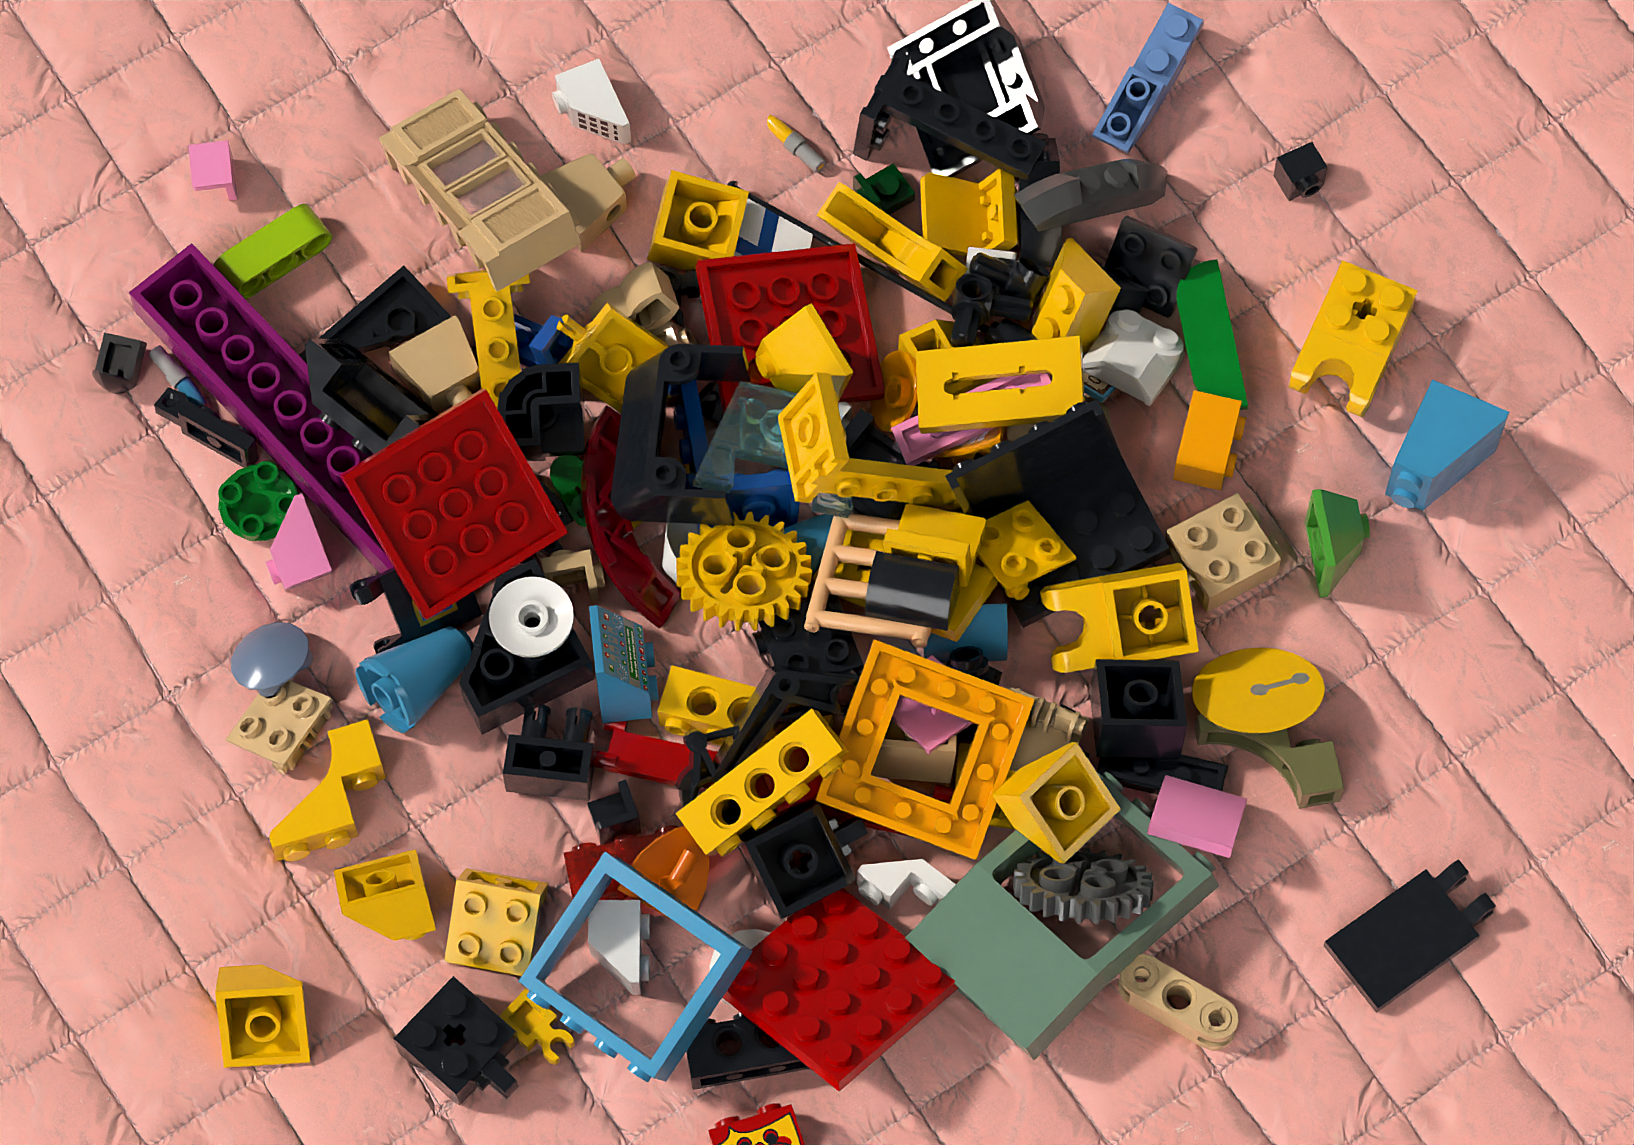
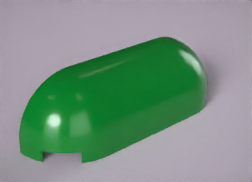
M1218 259L1204 261L1193 266L1185 280H1180L1176 297L1193 383L1197 391L1242 401L1240 411L1247 410L1248 401Z

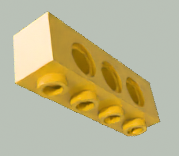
M672 665L658 708L659 725L664 726V729L669 733L678 736H684L691 729H698L703 734L733 727L735 724L734 720L741 714L756 687ZM705 703L716 708L713 713L706 716L694 712L698 705ZM789 704L782 714L788 713V708L799 706L801 704ZM834 714L824 716L823 718L832 728ZM791 721L773 725L753 754L778 735L775 732L777 727L784 724L791 725ZM726 737L708 742L716 746H722Z
M811 709L678 811L676 815L706 855L714 856L719 853L721 857H724L742 843L739 836L749 828L753 827L757 831L776 817L773 810L784 801L791 805L810 791V788L807 786L810 781L818 775L825 779L844 765L841 758L849 751L820 712ZM803 748L808 753L809 763L803 771L795 772L790 767L789 757L795 749ZM764 774H769L775 782V789L767 798H761L755 789L757 779ZM734 800L740 806L741 815L735 823L729 825L723 820L721 812L726 802Z

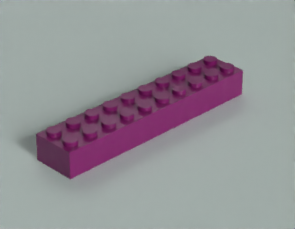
M191 243L129 292L136 314L236 421L253 434L256 442L379 573L393 568V565L340 477V474L370 456L352 444L351 440L354 437L345 429L336 430L319 417L322 411L312 404L308 367L305 361Z

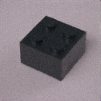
M1096 659L1089 690L1096 757L1180 758L1187 730V719L1179 661Z

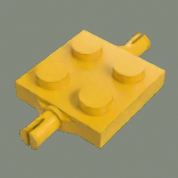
M608 302L594 320L585 327L578 324L568 315H564L562 317L563 322L559 320L557 324V330L562 331L574 340L572 347L558 364L579 362L583 388L619 413L622 412L625 381L629 372L670 347Z

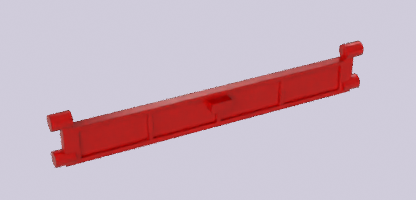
M628 721L604 723V730L613 732L608 752L597 750L594 767L608 772L675 786L679 774L689 764L690 750L685 744L626 732ZM707 749L711 759L713 760L718 751ZM760 776L756 781L755 789L761 798L769 796V793ZM715 783L704 784L699 791L704 792ZM935 785L933 798L950 804L955 788ZM815 797L810 798V799H808V800H806V801H803V802H801V803H799V804H796V805H794V806H792V807H789V808H787V809H785V810H789V811H790V810H792V809H794V808H796V807H798V806H800V805H802V804H804V803H806V802H808V801H810V800H815ZM819 803L827 819L835 817L837 821L845 822L855 817L852 814ZM862 819L867 828L908 836Z

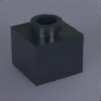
M1309 142L1277 157L1273 176L1288 201H1291L1299 196L1307 198L1317 193L1324 185L1328 167L1313 142Z

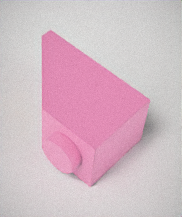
M302 493L294 496L270 548L272 559L265 562L273 584L282 582L285 591L332 574V569Z

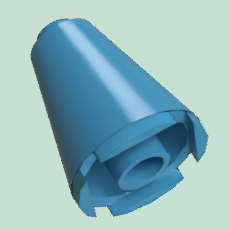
M451 626L365 658L359 663L361 666L356 668L355 674L358 685L370 707L377 702L385 712L379 718L394 731L405 733L419 722L464 671V668L467 667L474 648L473 642L462 629L457 630Z

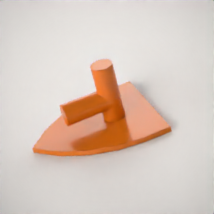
M681 826L655 839L639 853L631 866L697 911L706 891L709 874V855L703 852L686 827ZM619 884L617 890L635 900H640L642 904L666 916L622 884Z

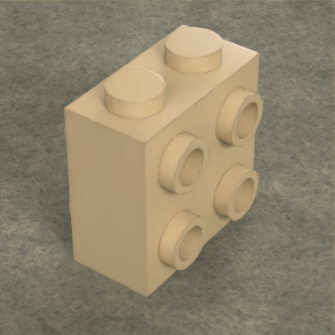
M1239 493L1166 530L1165 540L1171 550L1169 555L1174 563H1181L1187 570L1189 586L1206 613L1277 576L1279 572L1282 552L1277 541L1272 536L1266 537L1259 526L1261 521L1256 509L1250 502L1245 504Z

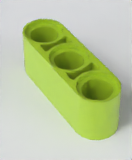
M300 204L225 251L216 259L213 266L245 299H248L323 251L330 244L332 234L308 204Z

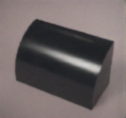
M876 551L867 586L865 616L948 631L960 592L959 566Z

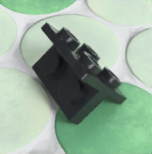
M1125 216L1121 221L1104 268L1149 289L1143 307L1169 318L1174 313L1177 305V288L1180 280H1185L1190 269L1199 264L1200 261L1195 259L1198 251L1197 247L1137 219Z

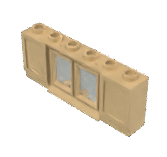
M460 89L392 126L390 132L378 138L391 169L394 171L398 168L406 185L414 184L416 192L425 206L431 203L439 223L442 226L449 224L453 237L460 247L467 245L477 268L480 269L485 266L492 286L497 292L581 244L575 228L580 225V222L573 208L568 203L565 205L561 203L554 187L549 182L544 184L536 167L531 162L524 163L522 154L515 143L510 142L507 144L497 123L493 121L489 124L486 114L479 103H472Z

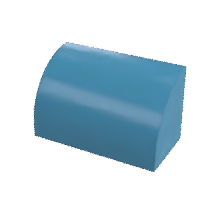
M983 604L958 642L931 633L927 646L923 648L924 658L927 659L933 655L940 663H947L950 660L949 655L953 650L965 646H974L983 651V656L988 661H1007V604Z

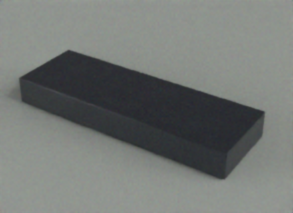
M1182 754L1180 758L1100 757L1096 772L1102 776L1107 771L1123 787L1159 795L1165 775L1223 791L1228 765Z

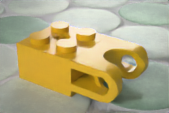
M1342 260L1293 367L1288 387L1305 394L1308 393L1317 378L1325 375L1338 376L1347 383L1350 389L1346 410L1359 417H1364L1413 311L1418 290Z
M1181 563L1045 586L1040 591L1041 602L1047 609L1052 611H1076L1084 620L1083 632L1076 641L1058 646L1053 650L1051 664L1052 669L1055 671L1066 673L1092 669L1096 659L1154 660L1199 652L1187 570ZM1150 605L1153 609L1158 608L1157 613L1151 614L1150 622L1145 623L1143 618L1139 617V613L1146 606Z

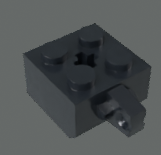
M810 800L778 816L757 831L753 829L739 836V838L742 840L740 846L773 913L779 918L784 919L856 880L845 856L852 853L849 844L867 835L868 831L862 819L857 816L841 824L838 823L835 817L827 820L820 804ZM795 850L805 853L800 858L801 866L799 868L789 864V861L793 859L792 852Z
M454 976L393 1038L398 1053L458 1105H461L477 1087L483 1091L490 1085L506 1100L519 1087L517 1080L504 1069L509 1064L506 1056L519 1044L517 1032ZM464 1038L465 1043L460 1046L458 1043H453L450 1046L449 1041L451 1039Z

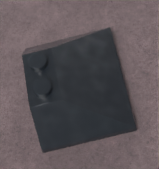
M972 0L887 47L891 60L896 49L911 56L907 75L1030 135L1041 130L1045 111L1043 99L1021 40L995 0ZM916 128L932 173L954 177L983 161Z
M309 338L305 344L312 404L322 411L319 417L326 424L336 430L343 428L354 437L351 440L352 444L363 453L372 456L373 453H377L439 415L345 339Z

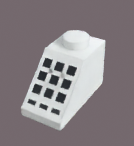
M600 59L555 75L557 91L552 92L553 101L559 114L566 113L573 127L621 144L631 142L630 123Z

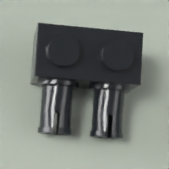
M535 703L526 704L524 706L521 735L509 734L503 768L506 792L590 801L595 768L593 743H588L590 724L593 717L592 712L581 708L579 724L577 725V708L567 709L563 740L546 738L549 716L551 714L550 707L539 704L537 719L535 720Z

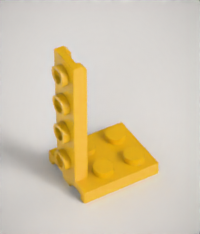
M487 270L449 274L446 277L448 293L458 292V299L470 298L481 388L487 390L497 407L500 392L503 391L510 379L521 372L511 293L524 290L523 284L531 282L530 273L498 292L493 288Z
M816 372L778 415L795 502L810 503L819 493L837 494L839 497L844 498L854 496L872 498L878 502L897 501L919 506H941L948 510L962 509L945 475L953 472L952 470L849 458L846 446V431L842 427L838 408L839 399L834 390L831 374Z

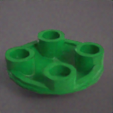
M262 461L257 465L237 470L220 486L218 490V510L223 523L234 535L249 541H268L276 537L294 496L298 495L299 492L295 482L284 471L278 469L272 462Z

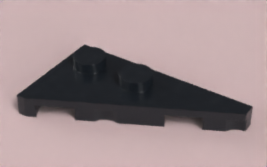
M403 265L318 339H345L361 353L411 340L452 316ZM304 350L299 356L307 364L306 352Z

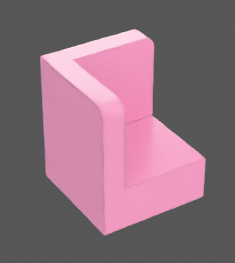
M229 141L188 145L193 189L201 191L226 188L229 201L237 200L234 160Z

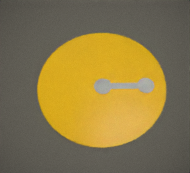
M1247 648L1221 655L1200 670L1192 685L1194 704L1205 718L1223 728L1244 733L1275 732L1301 723L1318 709L1325 692L1323 678L1314 665L1299 655L1274 648Z

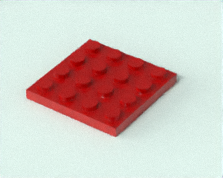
M855 243L697 261L695 268L710 345L743 346L752 375L751 383L717 381L724 418L783 411L796 396L775 389L769 378L765 379L761 375L756 365L755 354L763 338L811 303L853 371L839 402L853 403L884 398L885 387Z
M486 389L479 390L340 474L344 484L422 617L426 620L568 533Z
M842 888L795 912L751 949L753 951L722 998L837 1091H841L955 992L958 987L954 984V979L941 972V969L906 940L902 933Z

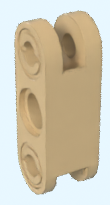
M1139 954L1134 961L1121 971L1118 989L1122 999L1129 1005L1205 1049L1211 1051L1221 1050L1233 1041L1239 1019L1235 1006L1227 999L1147 954ZM1141 978L1146 982H1137L1135 979ZM1173 995H1180L1188 1001L1189 1006L1183 1010H1177L1168 1004L1167 999ZM1210 1022H1218L1221 1026H1212Z

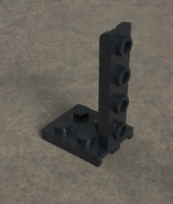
M898 49L895 50L890 66L886 73L881 75L874 88L875 92L868 105L863 107L860 112L853 155L867 161L873 149L880 151L889 135L890 129L887 127L893 117L1020 179H1028L1046 146V142L907 75L911 56Z

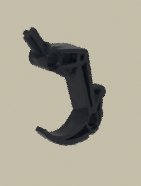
M784 665L770 667L733 727L703 734L698 729H691L685 733L683 742L690 750L689 764L679 774L675 786L679 789V797L683 807L698 797L699 789L704 784L716 783L750 757L773 725L787 721L794 723L811 709L819 711L823 717L832 714L846 716L850 704L839 705L837 695L839 690L846 685H854L856 689L863 669L855 673L853 669L849 671H822ZM789 704H801L799 706L788 708V713L782 714ZM726 737L712 760L706 749L707 742ZM730 800L724 804L721 812L723 820L730 825L739 819L741 809L736 801ZM753 827L749 828V829H748L747 831H745L743 834H745V833H747V832L753 830L754 828H753Z

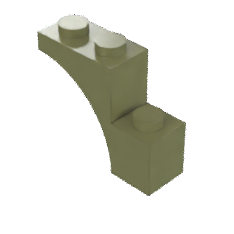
M1197 715L1194 731L1198 745H1229L1244 749L1261 757L1285 779L1296 799L1298 809L1340 802L1344 785L1333 740L1321 742L1319 739H1308L1296 744V747L1291 748L1287 729L1269 733H1244L1223 728L1209 721L1203 715Z

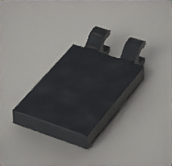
M1459 859L1449 865L1435 879L1425 869L1324 942L1325 949L1376 1013L1475 943L1480 935L1474 927L1494 913L1492 910L1496 905L1486 892L1471 902L1462 912L1447 895L1467 880L1465 876L1469 874V871Z

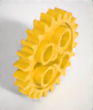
M733 512L735 517L734 526L714 525L711 528L707 524H700L699 535L691 532L688 534V544H681L680 557L676 559L677 587H682V600L691 599L690 610L692 612L703 609V620L705 622L714 616L719 617V628H723L728 621H734L735 630L740 631L743 622H749L753 631H757L758 621L764 620L767 625L773 627L775 615L787 620L789 619V608L800 609L801 598L808 597V588L812 580L811 555H806V543H797L796 531L784 534V522L781 521L772 527L769 525L768 515H765L760 522H756L752 512H748L745 520L740 521L735 512Z

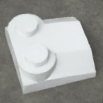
M1115 311L1109 316L1105 329L1084 356L1083 371L1150 406L1181 366L1185 356L1183 350L1184 343L1174 331L1163 328L1141 317L1135 311Z

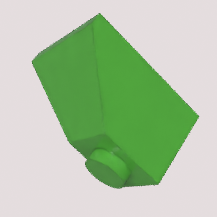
M1317 489L1312 490L1304 523L1319 597L1323 598L1330 595L1361 554L1365 538L1370 537V527L1367 514H1360L1357 499Z

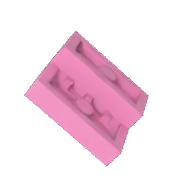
M1165 775L1147 834L1230 858L1247 798Z

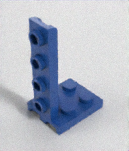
M693 380L683 385H669L670 397L676 396L678 405L673 406L675 429L683 430L684 439L679 440L681 463H689L690 473H687L686 489L726 491L732 510L738 516L739 521L745 520L748 512H752L756 522H760L765 515H768L769 525L772 527L781 521L784 522V528L797 523L800 502H795L789 471L776 469L768 473L750 475L736 473L727 477L714 478L697 382ZM697 524L698 535L700 532V524Z

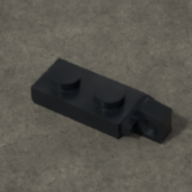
M168 387L154 404L156 414L180 426L184 435L245 468L255 465L258 461L256 439L250 431L240 425L233 427L224 422L216 412L208 407L202 406L199 408L187 401L185 393Z

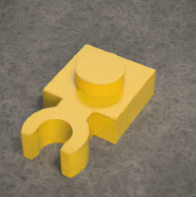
M525 988L499 1017L517 1032L519 1044L528 1052L538 1043L542 1046L544 1058L549 1063L557 1065L560 1060L558 1055L551 1050V1046L555 1042H563L572 1049L575 1046L574 1039L569 1032L563 1029L552 1028L558 1021L557 1015L550 1009L546 1010L526 996L529 991Z

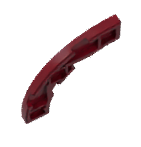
M606 405L592 428L582 463L581 492L586 526L600 562L612 582L642 616L657 628H661L681 598V590L674 586L656 568L647 554L644 555L632 534L634 529L631 521L621 518L613 507L611 490L621 415Z

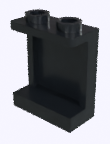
M861 408L845 428L849 458L907 465L898 443L874 427V417ZM935 459L930 464L924 461L915 465L941 469V463ZM825 493L842 506L849 508L854 514L901 520L905 505L910 504L897 501L878 502L872 498L854 496L844 498L839 497L837 494Z

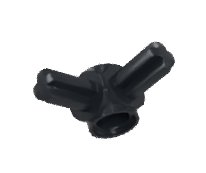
M978 273L964 274L956 282L955 297L951 309V315L955 320L950 338L951 342L958 345V347L973 346L978 327L989 322L991 315L1028 321L1031 318L1033 302L1030 299L996 293V286L992 285L990 280L984 275Z

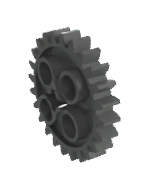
M1085 848L1082 852H1076L1064 864L1057 862L1050 855L1042 852H1036V858L1025 857V863H1018L1017 869L1014 870L1013 890L1014 897L1020 898L1019 903L1021 905H1030L1029 911L1031 912L1043 910V917L1059 915V921H1065L1070 917L1075 918L1078 924H1081L1084 919H1090L1095 924H1099L1100 920L1104 919L1114 923L1117 916L1131 919V913L1142 914L1143 908L1150 907V901L1153 899L1154 880H1152V873L1146 872V866H1136L1135 859L1123 861V854L1108 856L1107 850L1092 853L1090 848Z

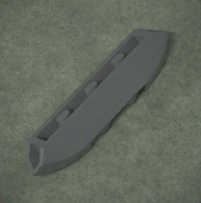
M1121 159L1049 176L1031 184L1014 196L1037 231H1042L1152 205L1165 196L1168 171L1158 164L1137 159Z

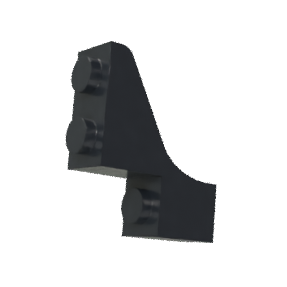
M1044 133L1032 134V136L1046 142V146L1028 179L1023 180L1017 177L1018 192L1035 182L1060 173V159L1055 138H1048V135ZM1019 204L1020 257L1031 259L1042 266H1054L1062 249V226L1037 231Z

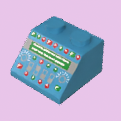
M598 605L589 606L602 723L652 718L651 701L659 700L656 675L648 676L647 672L648 667H655L653 642L644 643L643 627Z

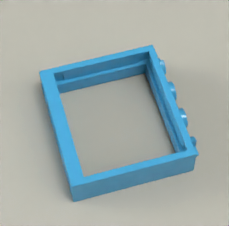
M604 852L518 982L530 990L526 996L534 1003L546 1010L552 1005L563 1013L560 1021L579 1034H582L585 1029L594 1035L597 1039L593 1044L598 1049L613 1058L619 1053L631 1063L627 1069L646 1082H649L651 1077L666 1082L753 951L621 858ZM613 879L721 954L652 1058L545 982Z

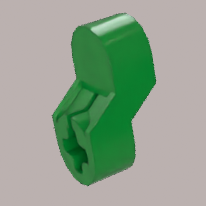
M577 455L558 456L550 466L551 481L574 521L580 526L587 527L582 505V492L578 494L575 488L578 486L581 490L583 460Z

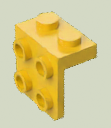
M999 168L980 183L931 172L921 177L922 229L924 239L943 248L948 253L966 257L968 247L1008 251L1018 244L1017 200L1014 196L1017 193V189L1015 187L1014 175Z

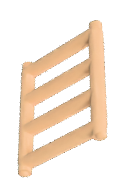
M845 506L836 508L806 614L804 628L807 631L817 632L820 627L912 640V644L918 648L927 646L932 628L879 618L825 611L829 594L866 599L868 583L834 578L838 562L872 566L876 551L878 550L843 546L846 531L854 530L885 535L887 528L897 530L900 520L852 514L850 509Z

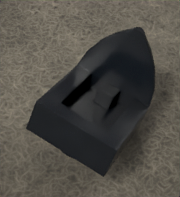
M104 332L95 370H92L95 381L105 390L114 394L132 390L138 382L147 343Z

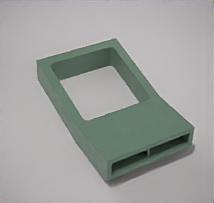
M1107 771L1102 776L1098 772L1097 774L1121 808L1115 817L1183 877L1089 959L1079 957L1001 886L1003 881L1017 869L1018 863H1025V857H1033L1036 852L1041 850V848L1017 830L976 863L905 937L929 961L937 965L941 972L954 979V984L958 987L957 990L1033 1060L1139 954L1144 953L1219 887L1212 873L1216 868L1200 852L1197 851L1192 856L1182 847L1183 844L1147 834L1153 812L1138 798L1131 802L1121 794L1124 787Z

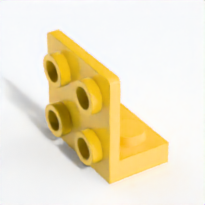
M906 504L897 530L887 528L883 540V549L886 553L959 566V586L967 588L986 529V519L973 515Z
M465 868L456 880L445 961L522 976L532 961L539 909L547 899L549 883Z

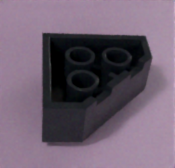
M535 558L497 576L487 612L483 615L473 643L474 648L468 665L464 668L459 682L463 700L482 735L523 715L524 706L528 703H535V708H537L539 704H546L594 680L592 662L573 627L568 638L559 648L539 657H522L512 654L504 649L492 634L489 623V611L497 593L510 582L520 578L541 577L546 579ZM535 617L529 618L525 622V625L529 628L537 627L540 624V620Z

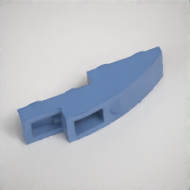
M1170 3L1166 5L1133 67L1130 66L1096 126L1092 137L1126 154L1131 151L1154 118L1186 63L1185 58L1204 25L1203 19Z

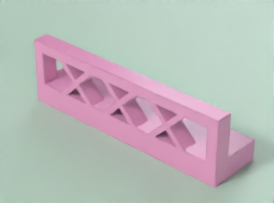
M1049 373L998 377L966 393L1012 388L1026 389V387L1048 385L1053 378ZM918 415L891 427L906 464L911 466L924 462L948 449L996 428L921 434L918 425Z

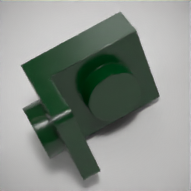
M894 163L866 179L861 173L853 176V191L888 215L915 201V192Z

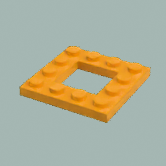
M873 640L838 738L849 752L841 758L844 762L841 768L829 777L822 778L814 801L976 860L997 804L992 794L1006 780L1035 699L878 640ZM899 696L978 725L950 804L871 775Z

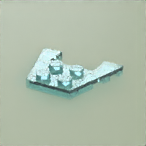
M740 381L693 479V486L709 490L726 491L729 494L734 486L735 458L788 469L778 415L798 393ZM819 493L812 500V511L848 518L853 511L851 497L844 498L839 497L837 494Z

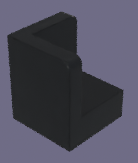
M626 780L618 782V793L587 803L601 846L641 833L639 815Z

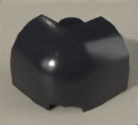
M579 362L542 364L522 368V371L510 379L503 391L500 392L497 409L526 460L546 461V457L584 455L585 409Z

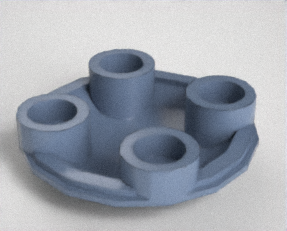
M274 622L260 626L247 634L236 646L231 658V673L238 684L247 689L257 690L263 697L273 696L280 690L281 685L294 678L300 670L306 669L312 663L313 654L309 649V640L301 628L291 623Z

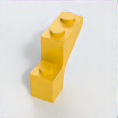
M838 182L816 215L851 243H855L856 247L869 257L895 269L911 283L946 302L956 287L957 280L968 269L943 248L914 233L840 182Z
M368 719L327 731L332 752L331 764L327 775L270 832L269 838L277 861L283 859L289 862L298 861L307 857L310 851L323 847L337 849L349 844L352 838L359 837L345 791L350 789L355 791L367 790L377 785L379 780L386 779Z

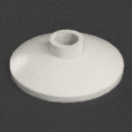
M524 577L510 582L497 593L489 611L490 628L496 641L510 653L522 657H539L559 648L568 638L574 622L572 603L566 592L556 583L541 577ZM535 617L540 620V624L537 627L529 628L525 625L526 620Z

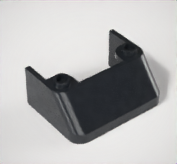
M675 344L629 372L625 381L611 490L613 507L621 518L628 521L734 526L735 517L726 491L686 489L687 474L682 463L674 458L660 457L669 385H683L693 380L751 383L752 375L743 346Z

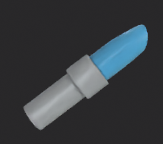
M161 345L156 346L150 351L149 357L166 375V380L175 390L185 393L187 401L198 407L206 403L199 389L190 380V375L182 366H178Z

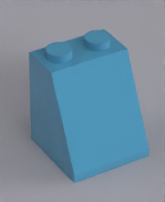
M1432 379L1394 461L1385 495L1391 497L1396 504L1404 508L1415 507L1422 511L1496 451L1509 411Z

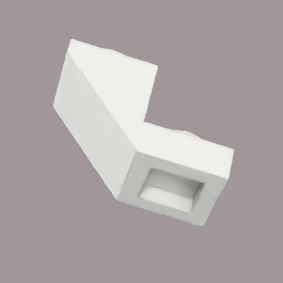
M923 859L861 865L857 870L859 893L873 905L877 906L881 903L889 910L910 885L914 887L913 892L930 906L934 903L938 904L956 885Z

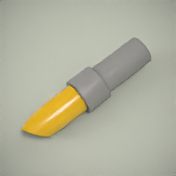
M773 115L768 116V129L793 156H798L815 173L820 172L825 167L826 161L807 144V140L798 132H794Z

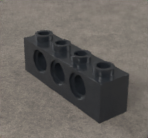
M742 1013L734 1015L733 1020L716 1023L715 1019L708 1018L686 1051L693 1090L810 1068L782 1045L775 1048L764 1046L760 1040L767 1033ZM726 1040H734L741 1045L739 1052L730 1056L720 1053L718 1047Z

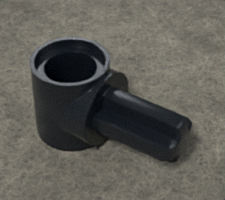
M982 252L973 256L969 266L970 273L984 275L992 284L999 286V294L1030 299L1033 302V307L1051 275L1045 267L1031 259L1020 257L1017 261L1012 260L1007 264Z

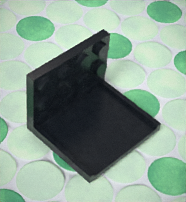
M1097 399L1089 403L1086 401L1077 403L1066 411V415L1052 422H1039L1029 429L1028 434L1014 441H1002L996 444L989 454L977 460L968 459L962 461L953 468V472L945 475L961 508L967 515L983 517L988 520L1029 500L1076 556V560L1028 582L1027 587L1030 591L1022 600H1016L1014 597L1010 598L1007 596L1023 628L1056 612L1047 609L1041 602L1040 591L1045 586L1139 570L1171 554V550L1121 455L1109 423Z

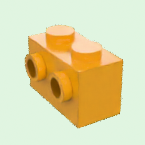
M1193 390L1175 464L1173 480L1221 491L1224 476L1233 478L1238 454L1231 453L1230 451L1233 440H1242L1247 418L1239 416L1242 401Z

